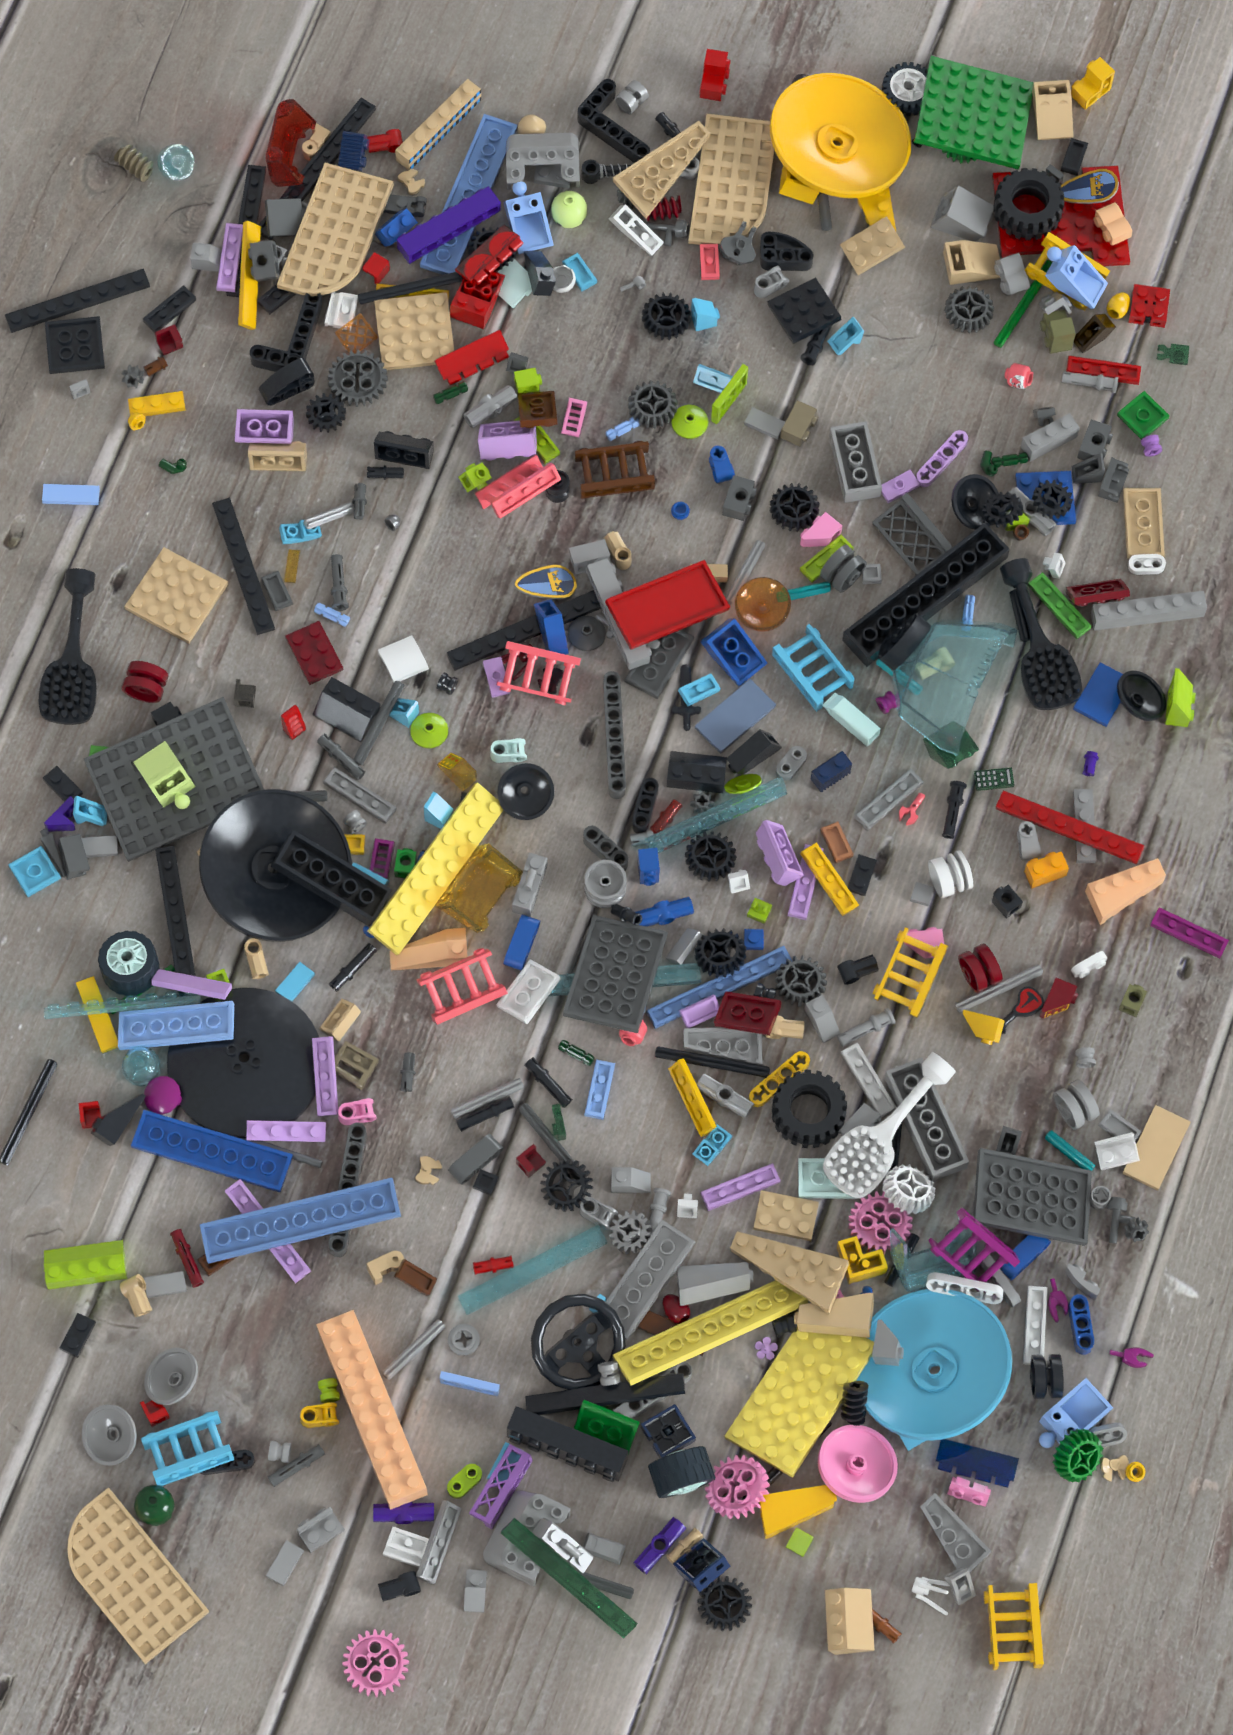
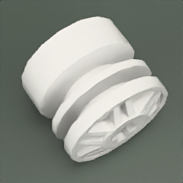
M955 851L954 855L951 853L947 854V863L941 856L928 861L929 874L940 898L954 895V885L959 892H963L964 887L967 890L973 888L971 868L962 851Z

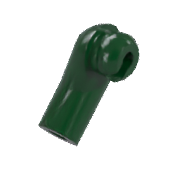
M984 451L980 467L987 476L992 477L997 474L998 468L990 463L992 452Z
M162 459L158 466L170 474H176L185 471L187 462L184 459H179L177 463L172 464Z

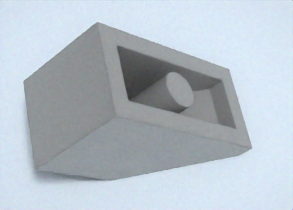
M193 243L190 258L192 269L219 272L222 250L211 244Z
M823 995L805 1003L804 1011L823 1043L840 1035L832 1010Z
M612 1167L611 1193H651V1173L632 1167Z
M878 1320L872 1358L875 1364L899 1366L900 1359H903L904 1348L901 1347L899 1340L882 1320Z

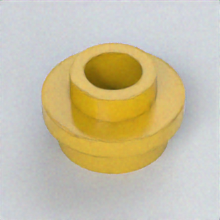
M133 413L128 419L129 427L132 430L141 429L145 424L146 418L141 413Z
M1131 1462L1127 1465L1125 1473L1130 1481L1139 1482L1145 1476V1468L1140 1462ZM1134 1468L1137 1469L1136 1475H1133L1132 1470Z

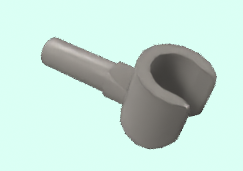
M636 276L633 282L620 287V290L622 292L634 286L641 290L646 286V283L641 276Z

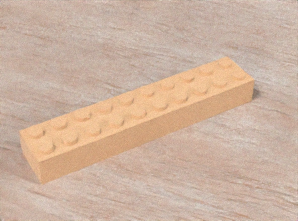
M354 1310L316 1324L319 1336L390 1510L428 1495L426 1485Z

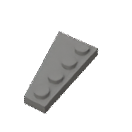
M728 1028L683 1029L685 1050L763 1065L762 1034Z
M936 1493L921 1506L922 1511L956 1569L964 1567L971 1573L992 1552Z

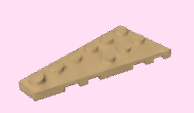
M697 121L614 176L613 182L639 212L647 218L709 139L710 132L700 121Z
M738 1231L730 1247L732 1253L746 1262L754 1264L762 1272L768 1273L776 1281L796 1294L804 1296L810 1303L818 1305L828 1314L831 1311L849 1265L846 1259Z

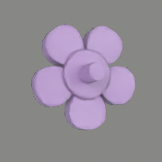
M764 1337L762 1342H756L755 1348L760 1350L757 1352V1357L763 1359L766 1354L768 1360L773 1359L774 1353L772 1351L778 1349L777 1344L771 1343L769 1337Z

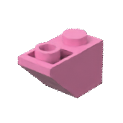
M825 512L822 516H817L813 521V525L801 533L800 545L802 547L827 546L841 534L842 525Z
M930 927L923 931L910 929L907 934L934 947L939 946L940 943L944 944L942 929H937L936 927ZM904 942V944L924 959L934 958L931 956V953Z

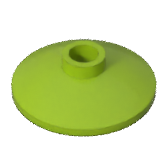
M695 405L679 407L677 412L674 413V418L671 420L675 433L686 439L700 437L708 427L707 414L703 409ZM691 417L693 420L689 421L687 418Z
M424 713L416 717L412 722L410 729L411 737L420 747L436 748L446 740L448 725L440 715ZM427 726L433 727L431 730L426 729Z
M757 774L740 775L729 780L725 784L724 789L727 793L740 794L742 796L751 793V790L761 784L762 779Z

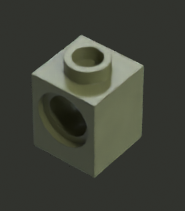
M1129 984L1119 1010L1137 1017L1147 991L1140 985ZM1135 996L1138 1001L1132 1002L1129 997Z

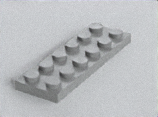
M664 1220L660 1222L606 1300V1303L617 1312L624 1326L626 1340H629L696 1243Z

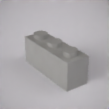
M1069 413L1023 437L1021 449L1027 453L1028 459L1031 462L1077 438L1080 427Z

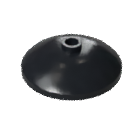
M978 474L967 475L956 483L952 492V508L957 519L964 526L976 530L984 523L990 527L989 522H986L983 516V504L987 503V498L993 499V494L999 496L997 488L988 478Z
M1128 671L1119 678L1117 682L1118 697L1123 707L1131 715L1144 721H1155L1164 714L1166 698L1161 687L1154 679L1140 671Z
M521 763L512 766L502 775L497 787V796L501 807L508 815L519 820H532L543 815L551 806L554 798V784L550 775L540 766L531 763ZM522 787H527L526 793L521 792Z

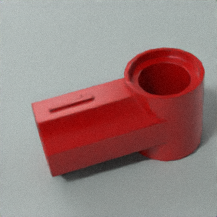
M391 129L381 135L367 136V139H369V153L386 150L396 153L395 150L403 143L401 130Z

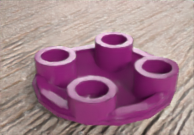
M168 1076L154 1078L144 1090V1095H146L144 1098L145 1105L153 1113L160 1115L170 1113L182 1101L179 1085Z

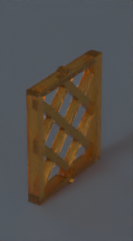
M361 313L334 332L349 354L348 344L354 345L353 353L356 354V346H362L359 349L362 351L379 338ZM357 319V324H350ZM360 319L363 320L365 326L359 325ZM350 326L356 327L355 333H349ZM345 327H347V332L341 331ZM359 328L365 329L364 335L358 334ZM367 329L371 331L373 336H367ZM340 334L346 335L345 341H343ZM349 335L355 336L354 342H348ZM357 337L364 338L363 344L357 343ZM366 338L372 339L366 343Z

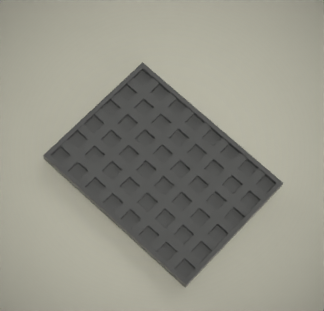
M224 697L84 758L128 862L208 827L218 813L232 801L248 793L264 790ZM166 741L196 786L185 794L190 799V804L186 809L177 808L175 801L163 808L134 764L135 760Z

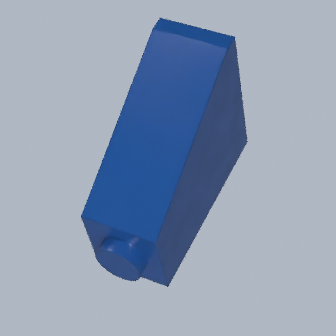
M552 599L535 603L534 608L545 650L565 655L569 654L562 613Z

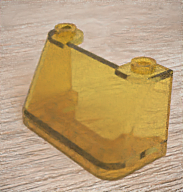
M491 844L479 845L435 906L474 932H483L489 925L487 915L507 888L515 887L519 884L523 871Z

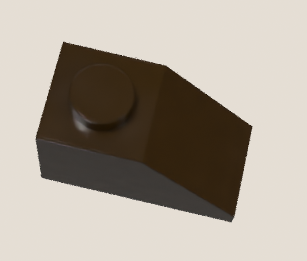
M1095 314L1075 335L1074 344L1082 353H1085L1105 340L1116 326L1106 314Z

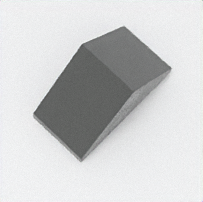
M1100 453L1071 466L1073 483L1102 482L1105 472L1103 454Z
M1003 1126L996 1151L1015 1155L1022 1131Z

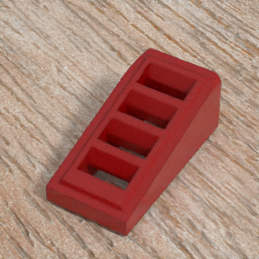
M293 705L281 715L283 731L290 739H295L306 730L297 705Z

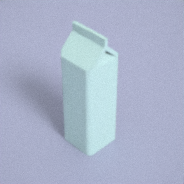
M834 693L822 705L829 715L865 746L868 747L879 736L881 728L845 697Z

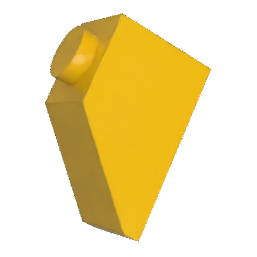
M963 1010L965 1019L975 1036L981 1039V1043L992 1045L993 1042L999 1043L1004 1020Z

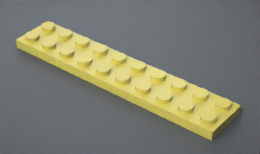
M478 782L472 786L368 929L371 935L395 955L400 954L503 811L499 800Z
M775 1280L613 1354V1359L617 1361L619 1369L629 1384L634 1385L799 1309V1305L808 1304L809 1302L804 1296L796 1294Z

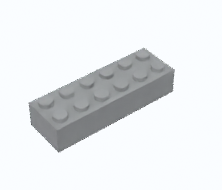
M922 1057L886 1071L884 1079L897 1107L924 1077L922 1073V1063L924 1062ZM932 1085L903 1121L927 1174L930 1175V1181L934 1182L967 1169L969 1160L936 1087Z

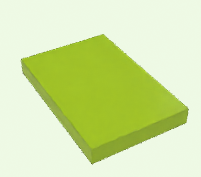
M745 364L741 365L712 404L711 421L713 423H719L747 385L749 368Z

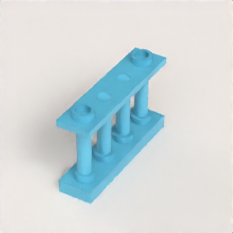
M808 624L806 626V636L788 648H782L780 644H777L773 647L772 656L817 712L823 708L824 697L843 684L852 689L854 677L849 670H845L823 642L819 631ZM812 641L817 650L801 661L793 662L790 655ZM823 655L829 664L811 676L805 677L801 669ZM834 669L840 678L821 691H816L812 683Z
M218 1411L207 1412L198 1418L156 1433L151 1432L141 1438L144 1449L148 1450L151 1448L158 1468L152 1472L157 1485L163 1486L234 1460L230 1445L224 1446L222 1444L216 1427L217 1424L221 1423ZM208 1428L215 1449L205 1453L197 1432ZM189 1435L196 1456L184 1459L178 1438ZM167 1442L171 1443L177 1461L170 1466H165L159 1449V1445Z

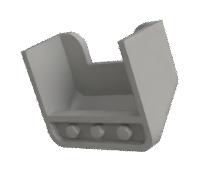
M573 133L513 134L509 136L506 141L508 190H511V184L524 180L525 166L561 165L562 178L567 182H576V188H580L578 137Z
M522 1490L516 1491L511 1496L484 1549L483 1557L485 1562L535 1587L540 1565L535 1558L526 1554L533 1540L531 1533L541 1518L552 1521L554 1524H560L566 1518L569 1519L571 1508L542 1494Z

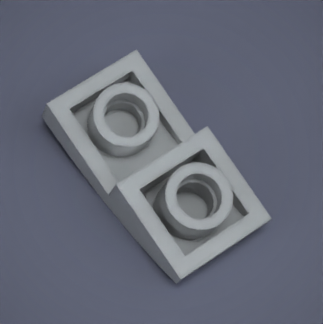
M1068 1264L1065 1271L1068 1278L1080 1291L1096 1300L1101 1288L1091 1280H1084L1086 1272H1084L1081 1266Z

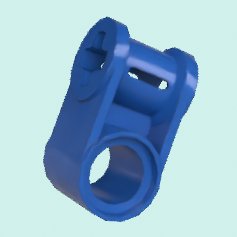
M714 446L710 451L709 463L715 482L718 484L732 480L735 473L725 448Z

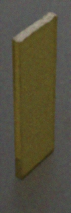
M288 550L284 582L296 583L300 550Z

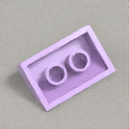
M237 409L235 442L291 444L294 429L293 411Z
M520 421L480 424L478 444L481 460L491 461L503 457L511 459L515 456L530 457L536 454V426L533 428H520Z
M768 820L763 821L756 832L757 844L764 852V860L772 871L771 877L773 881L779 885L786 886L801 878L804 874L783 825Z

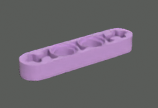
M961 430L955 431L922 466L916 476L921 487L930 486L966 447L968 442L966 432ZM962 437L963 441H959L955 447L956 439ZM951 449L953 454L946 456L943 454V450ZM938 461L941 467L935 469L931 466V463ZM928 470H929V471H930V474L928 475V480H927V479L921 480V477H922V476H923V477L926 476V475L928 474Z

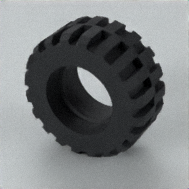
M1021 168L1019 172L1018 170L1012 171L1011 176L1009 174L1006 175L996 190L993 205L995 220L999 222L1001 229H1006L1008 235L1011 236L1013 234L1017 239L1021 237L1025 238V240H1031V238H1035V240L1041 239L1042 235L1046 236L1048 232L1051 233V230H1055L1061 220L1065 202L1061 185L1058 182L1055 183L1056 179L1052 175L1049 177L1047 172L1043 170L1039 172L1036 168H1032V170ZM1021 195H1032L1043 202L1045 209L1038 213H1025L1017 209L1012 201Z
M805 1070L804 1074L798 1071L794 1073L793 1077L787 1076L784 1079V1083L779 1084L773 1097L772 1120L775 1123L777 1132L782 1133V1138L785 1140L789 1138L791 1144L795 1146L797 1143H800L802 1148H808V1145H813V1148H817L820 1143L826 1145L830 1143L831 1138L835 1139L838 1136L839 1130L844 1125L846 1118L847 1101H845L846 1095L844 1090H840L841 1085L837 1081H832L833 1077L828 1074L824 1077L821 1071H816V1074L811 1073V1070ZM801 1095H815L825 1102L828 1113L818 1123H803L796 1119L791 1112L793 1100Z

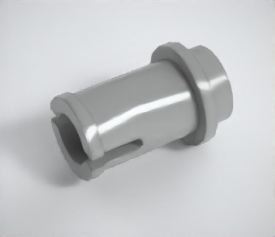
M646 830L647 832L630 834L631 845L646 843L651 845L654 842L653 831Z

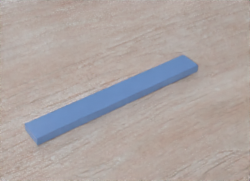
M782 946L744 964V966H740L739 972L734 970L733 976L727 973L726 978L720 975L718 978H714L646 1010V1013L656 1029L680 1018L679 1010L713 994L718 1000L724 996L725 991L735 992L773 974L777 970H781V964L787 965V959L791 961L792 959L785 946Z

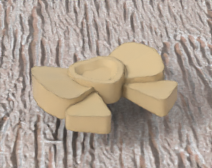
M414 169L404 171L398 176V181L404 183L409 195L417 194L421 187L424 188L425 179L414 180L413 177L418 174V171Z
M420 1157L421 1167L419 1174L415 1177V1181L424 1185L429 1183L434 1185L439 1181V1178L431 1175V1169H442V1165L439 1160L435 1161L431 1157Z
M1121 1455L1117 1459H1101L1100 1467L1104 1473V1479L1112 1481V1470L1118 1471L1121 1480L1125 1479L1126 1467L1129 1464L1128 1458L1125 1455Z

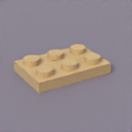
M887 216L840 244L857 275L864 273L905 248Z
M761 1190L753 1230L811 1241L819 1202Z

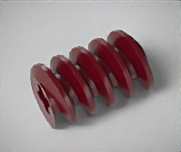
M680 195L677 196L676 201L673 196H670L669 202L666 197H663L662 202L660 201L646 218L647 221L650 220L651 216L656 221L658 215H660L662 220H664L665 215L671 219L672 214L678 219L679 213H682Z

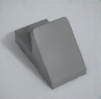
M960 1567L944 1576L952 1589L954 1599L958 1605L976 1596L967 1568Z
M467 1570L464 1611L484 1613L487 1571Z

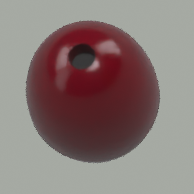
M674 1294L664 1296L662 1305L670 1321L675 1324H681L690 1318V1308L688 1305L680 1306L679 1296Z

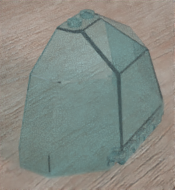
M943 619L934 623L915 651L898 668L891 670L893 672L892 682L898 716L938 748L958 756L962 736L978 696L977 688L981 687L1002 644L1014 647L1018 629L998 622Z

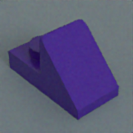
M71 796L44 822L48 832L76 830L74 823L68 819V817L71 818L73 816L74 799Z

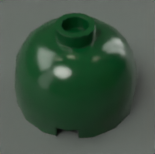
M152 1484L145 1486L138 1492L135 1497L134 1509L136 1516L141 1522L152 1526H159L171 1518L175 1503L168 1489L161 1485Z

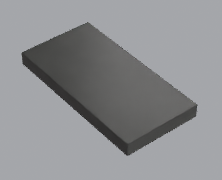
M683 630L657 639L660 642V646L656 649L650 648L652 652L650 662L631 669L625 678V682L658 699L694 640V636Z

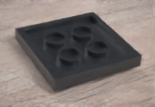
M816 277L767 301L769 308L793 344L842 320L841 315Z
M100 316L45 322L50 374L105 369Z

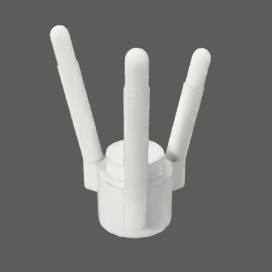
M916 1577L912 1592L916 1593L915 1598L923 1600L942 1614L948 1615L947 1611L924 1596V1594L928 1596L930 1590L948 1594L947 1590L931 1586L932 1584L950 1586L947 1581Z

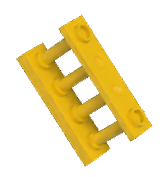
M1048 232L1041 243L1045 249L1035 265L1029 262L1025 272L1030 279L1037 280L1060 295L1064 294L1076 308L1085 311L1087 306L1056 289L1045 276L1046 272L1041 270V267L1048 258L1047 251L1049 248L1058 247L1062 250L1071 246ZM1083 254L1100 275L1106 279L1110 270Z
M905 927L904 931L900 930L897 935V947L881 983L876 984L872 994L875 995L874 999L879 1001L880 996H884L909 1007L908 1009L911 1010L910 1015L918 1018L946 954L948 945L943 943L935 947L908 936L909 929ZM904 942L931 953V956L934 957L932 964H924L901 954L900 950ZM896 960L923 971L926 975L924 982H917L892 971ZM888 978L916 989V992L919 993L916 1000H910L885 989Z
M1029 1583L1024 1592L993 1593V1585H988L987 1591H984V1604H988L991 1639V1652H988L989 1665L992 1664L993 1670H997L999 1662L1030 1661V1663H1033V1668H1042L1044 1661L1037 1583ZM1025 1600V1602H1028L1029 1610H1026V1612L995 1613L994 1601ZM1026 1620V1622H1030V1630H1027V1632L996 1633L995 1621ZM1028 1640V1642L1032 1643V1650L1026 1653L998 1654L997 1642Z

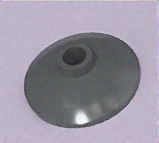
M593 616L576 618L568 630V637L572 645L583 651L597 649L602 645L606 636L604 625ZM584 629H590V632L586 633Z

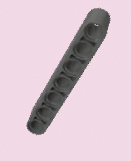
M609 671L603 678L608 791L612 798L621 799L626 792L620 675L617 672ZM610 680H614L616 683L611 685L607 682ZM609 698H616L617 701H615V702H610L608 699H609ZM611 715H616L618 718L612 720L609 717ZM611 733H618L619 736H618V737H612V736H610V734H611ZM617 750L620 753L618 755H613L611 751ZM619 768L621 771L615 773L612 769ZM618 785L621 786L622 789L614 790L613 787Z
M353 1123L349 1127L338 1191L343 1190L347 1186L355 1187L359 1185L367 1139L366 1128L362 1123ZM358 1130L363 1132V1134L360 1137H355L352 1135L355 1131ZM353 1149L360 1151L356 1156L350 1155L349 1152ZM355 1168L356 1172L354 1174H347L346 1170ZM351 1229L330 1234L329 1250L334 1257H342L346 1254ZM341 1243L343 1247L340 1250H335L333 1245Z

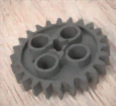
M359 349L356 354L350 350V355L347 356L346 353H343V358L337 356L338 363L332 362L333 368H329L328 385L332 387L331 393H336L335 397H341V402L348 400V406L355 402L356 407H358L359 402H362L363 406H365L367 400L372 404L373 397L378 400V393H384L383 388L387 387L386 381H388L386 376L387 369H383L384 363H380L379 357L374 359V353L368 356L367 350L363 354H360ZM357 364H360V367H359V373H360V376H359V392H356V365H357ZM352 368L353 370L346 371L345 369ZM366 368L371 369L370 371H367V372L364 371V369H366ZM348 384L352 385V387L346 388L344 386ZM370 385L369 388H364L363 386Z

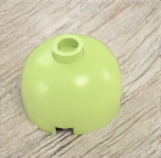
M574 191L559 193L551 205L553 220L564 228H574L582 224V221L587 216V204L584 197Z

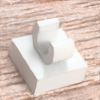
M1054 553L1053 558L1045 557L1042 564L1046 565L1045 570L1050 571L1052 578L1060 579L1066 563L1062 554Z
M740 869L739 872L728 874L731 893L750 889L746 870Z
M684 1194V1199H678L677 1217L697 1218L698 1200H692V1194Z

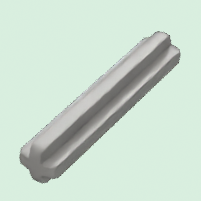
M349 502L306 518L304 525L306 529H311L351 514L355 508Z

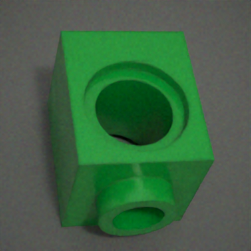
M409 848L397 849L394 868L396 878L405 879L416 865L417 852ZM404 860H409L411 862L409 865L401 864V862Z

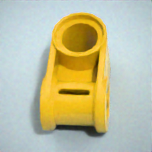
M329 1402L304 1407L300 1413L301 1424L306 1428L338 1425L339 1419L336 1416L337 1403ZM311 1413L315 1418L312 1421H307L304 1419V1415Z

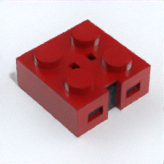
M1134 284L1128 323L1140 325L1150 323V326L1165 328L1170 289Z

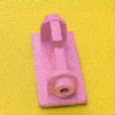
M958 1476L957 1478L952 1477L948 1495L986 1507L991 1492L988 1486L974 1482L973 1488L969 1487V1480Z

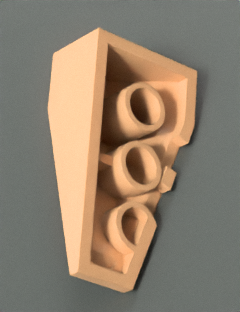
M452 928L434 933L406 944L399 955H395L390 951L391 970L446 967L468 957L466 929Z

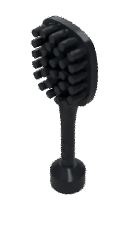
M1019 558L1011 560L1000 567V572L1004 584L1016 588L1029 629L1030 649L1021 661V679L1025 693L1030 703L1038 710H1054L1076 702L1082 693V682L1077 665L1067 649L1060 644L1056 645L1048 640L1039 624L1027 588V584L1033 575L1028 559Z
M73 568L65 572L64 587L72 595L68 638L61 658L50 663L44 671L39 688L38 702L41 716L45 720L57 724L76 725L87 722L92 717L96 704L97 683L92 667L82 660L80 650L83 600L86 595L94 590L96 577L94 572L86 569Z

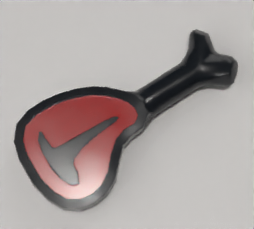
M1026 986L1019 991L1017 1004L1002 1019L1004 1020L1001 1034L1006 1033L1007 1025L1016 1017H1029L1038 1013L1043 1008L1044 999L1036 989Z

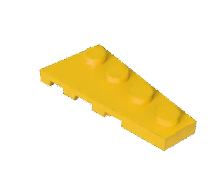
M889 187L877 194L857 198L869 226L887 216L896 231Z

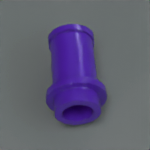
M1093 751L1086 752L1084 755L1083 775H1095L1096 761L1099 760L1098 753Z

